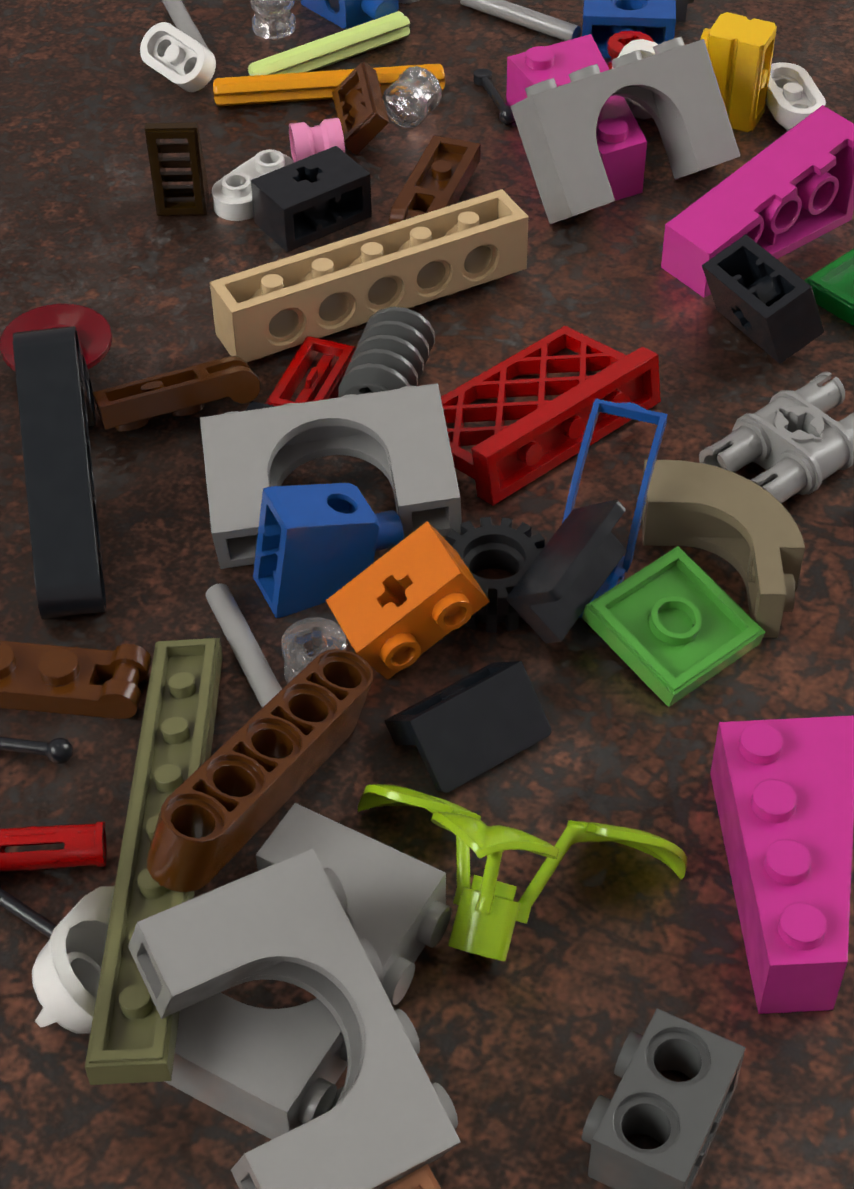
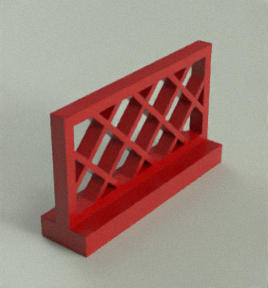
M567 326L561 327L441 396L446 423H455L454 428L447 429L454 467L475 479L477 497L494 506L579 453L595 398L614 403L631 402L646 410L660 403L658 354L645 347H640L632 353L625 355ZM564 348L578 353L576 355L552 356ZM587 371H600L595 375L587 376ZM580 372L579 376L548 378V373ZM540 374L539 378L511 380L518 375ZM547 395H559L553 400H546ZM538 396V401L506 402L507 398ZM498 398L497 403L470 404L477 399ZM599 412L590 445L632 419ZM505 420H518L511 425L504 426ZM495 421V426L464 428L465 422ZM476 445L471 448L472 454L462 449V446Z

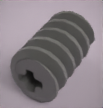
M389 307L373 314L365 326L357 348L338 387L339 397L349 394L359 395L394 390L405 386H418V380L424 371V366L435 343V331L430 322L420 313L402 307Z

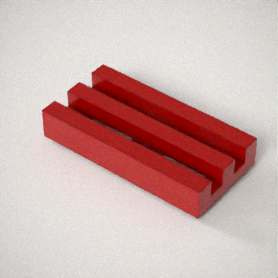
M307 336L265 404L282 406L287 403H304L313 400L338 398V387L357 347ZM318 352L323 353L317 366L313 367L306 377V384L295 402L290 401Z

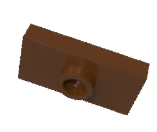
M366 62L360 63L332 92L337 118L340 119L345 147L355 155L389 123L376 70Z

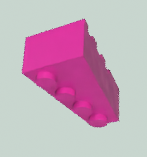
M585 35L545 47H532L526 52L507 57L506 104L512 106L527 98L525 88L554 78L558 87L571 82L569 78L570 73L594 64H598L600 73L610 70L592 35ZM610 96L598 116L596 139L615 201L643 193L647 140L625 98Z
M824 105L807 116L665 224L661 268L705 298L711 295L702 265L745 234L776 259H779L852 220L854 211V123Z
M854 715L719 722L710 775L758 1014L833 1010L848 962L854 822Z

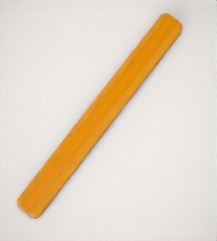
M441 64L373 68L377 73L382 96L441 92L445 87V72ZM354 69L216 78L213 82L214 101L217 106L222 107L333 99L332 92Z

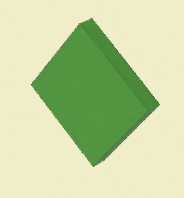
M679 546L587 604L582 619L668 708L758 646L765 634V631Z

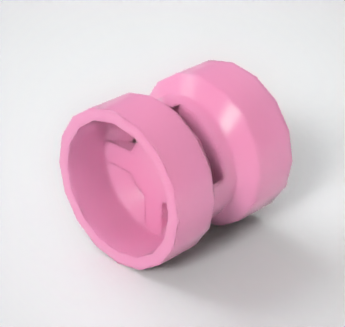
M339 118L323 119L320 125L310 127L305 122L289 124L290 149L294 162L334 146L339 147L345 152L343 131Z

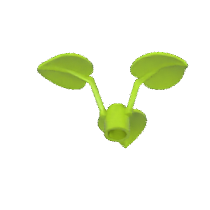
M381 784L366 785L358 803V812L383 806L422 807L433 814L431 821L434 824L456 835L457 889L453 904L458 905L448 946L495 960L506 961L516 921L527 924L532 905L569 848L575 843L612 841L633 847L666 864L676 873L680 880L684 878L687 869V856L680 847L660 836L637 829L568 820L566 829L555 846L536 836L515 828L501 825L487 826L481 821L480 815L462 806L406 787ZM470 848L478 858L487 856L483 877L474 875L472 885L470 883ZM505 850H525L547 857L518 902L514 901L517 886L497 881L502 853Z

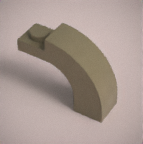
M644 460L643 476L648 460ZM656 460L641 518L643 546L696 547L712 552L728 561L739 572L745 583L749 614L765 631L763 638H778L783 612H792L794 609L795 591H797L805 551L803 537L791 514L768 491L734 472L698 462Z

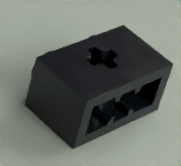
M337 146L251 180L254 222L286 252L372 217L370 173Z
M746 234L702 265L717 311L779 364L824 333L812 286Z

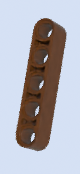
M332 649L319 654L167 797L161 806L147 856V869L151 877L160 886L177 892H191L207 885L353 733L358 723L374 678L373 670L369 663L361 656L347 650Z

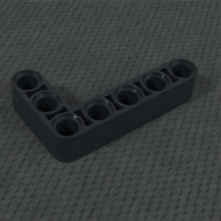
M75 326L13 333V350L35 588L40 616L42 620L106 612V592L89 427L96 426V412L92 383Z

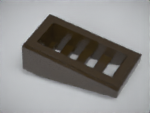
M198 122L145 123L146 143L157 216L207 215L209 191ZM160 139H187L188 143H160ZM162 153H189V157H163ZM165 168H191V171H166ZM168 182H193V185H169Z

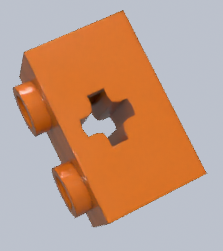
M428 521L326 599L328 606L355 653L366 660L372 668L387 680L400 670L415 663L422 653L452 630L463 626L473 614L490 602L458 552Z

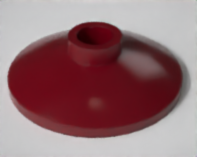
M66 303L45 305L19 315L6 326L0 337V351L5 363L15 371L13 333L75 326L89 370L104 359L112 345L111 328L108 321L91 308Z

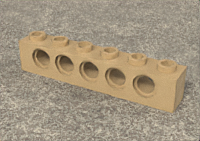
M503 189L211 281L210 290L216 335L231 356L240 357L247 363L300 345L307 336L321 338L348 328L360 326L368 322L369 318L381 309L389 307L409 309L527 269L529 216Z

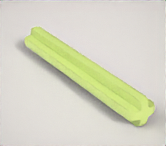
M397 11L252 62L248 66L249 76L315 71L407 38L410 34V21L402 12Z

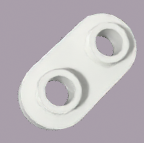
M161 22L152 26L142 39L140 55L143 62L185 91H199L212 79L216 68L214 54L170 23Z
M786 62L771 64L766 105L775 120L789 131L819 107L825 106L826 101L804 68Z
M268 149L260 151L213 185L212 199L214 212L219 217L230 221H243L253 218L251 180L292 164L294 161L277 150Z

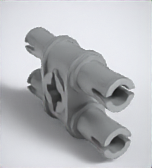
M822 372L796 391L782 390L772 396L769 404L754 414L746 413L739 417L734 424L731 434L703 449L699 454V463L716 466L736 473L744 466L755 462L766 469V471L750 481L768 491L781 504L795 494L809 495L819 489L824 479L837 470H846L854 465V412L840 421H835L825 414L843 403L845 399L843 384L839 378L835 377L822 386V384L831 379L832 375L830 372Z

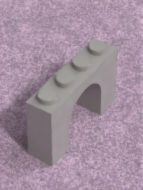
M682 36L654 46L655 55L643 59L641 51L637 50L613 59L611 61L613 69L600 73L598 64H594L570 73V83L557 87L555 79L552 78L525 88L527 98L510 107L549 224L615 201L596 139L598 116L610 96L629 98L644 107L652 116L660 132L675 180L740 157L704 39L684 45Z
M438 383L422 386H405L394 390L359 395L349 394L339 398L304 403H287L276 407L241 412L231 411L220 415L200 417L211 534L220 569L254 564L263 488L281 486L286 477L296 468L313 459L325 456L345 455L360 458L373 464L384 473L394 492L397 514L403 526V539L427 521L442 536H446L452 529L460 534V524H462L461 498Z
M294 803L257 852L258 871L313 848L323 869L331 868L340 879L347 897L348 906L345 913L358 939L366 938L376 950L383 969L381 984L391 1004L397 1005L405 996L415 973L414 962L425 945L433 948L439 943L450 922L452 908L446 905V872ZM220 992L180 1010L172 1080L164 1082L272 1140L323 1115L331 1109L337 1092L335 1084L347 1067L346 1044L336 1019L318 998L294 1007L265 1009L246 1005Z
M313 848L137 922L128 945L161 1019L236 985L253 980H278L294 984L313 994L329 1009L341 1029L347 1050V1075L344 1088L336 1105L323 1115L244 1153L231 1169L239 1189H382L422 1166L440 1159L461 1142L455 1131L458 1126V1117L451 1098L439 1083L435 1082L432 1084L417 1056L420 1052V1042L415 1027L404 1011L401 1009L394 1010L381 984L383 969L378 954L366 938L358 939L345 913L348 904L342 883L331 868L323 869Z

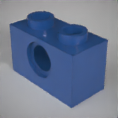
M584 0L582 36L592 35L603 58H611L607 51L608 40L612 35L621 31L645 33L657 44L674 39L676 0Z

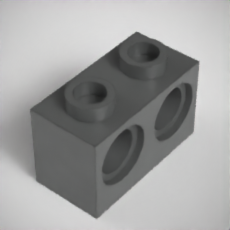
M657 1008L644 1035L631 1031L621 1049L614 1075L622 1079L613 1098L609 1099L599 1095L588 1115L581 1138L583 1141L591 1144L588 1177L613 1189H691L737 1087L746 1047ZM676 1070L684 1073L691 1080L674 1082L666 1079L659 1072ZM634 1134H644L657 1140L661 1146L650 1150L641 1149L632 1145L626 1138Z

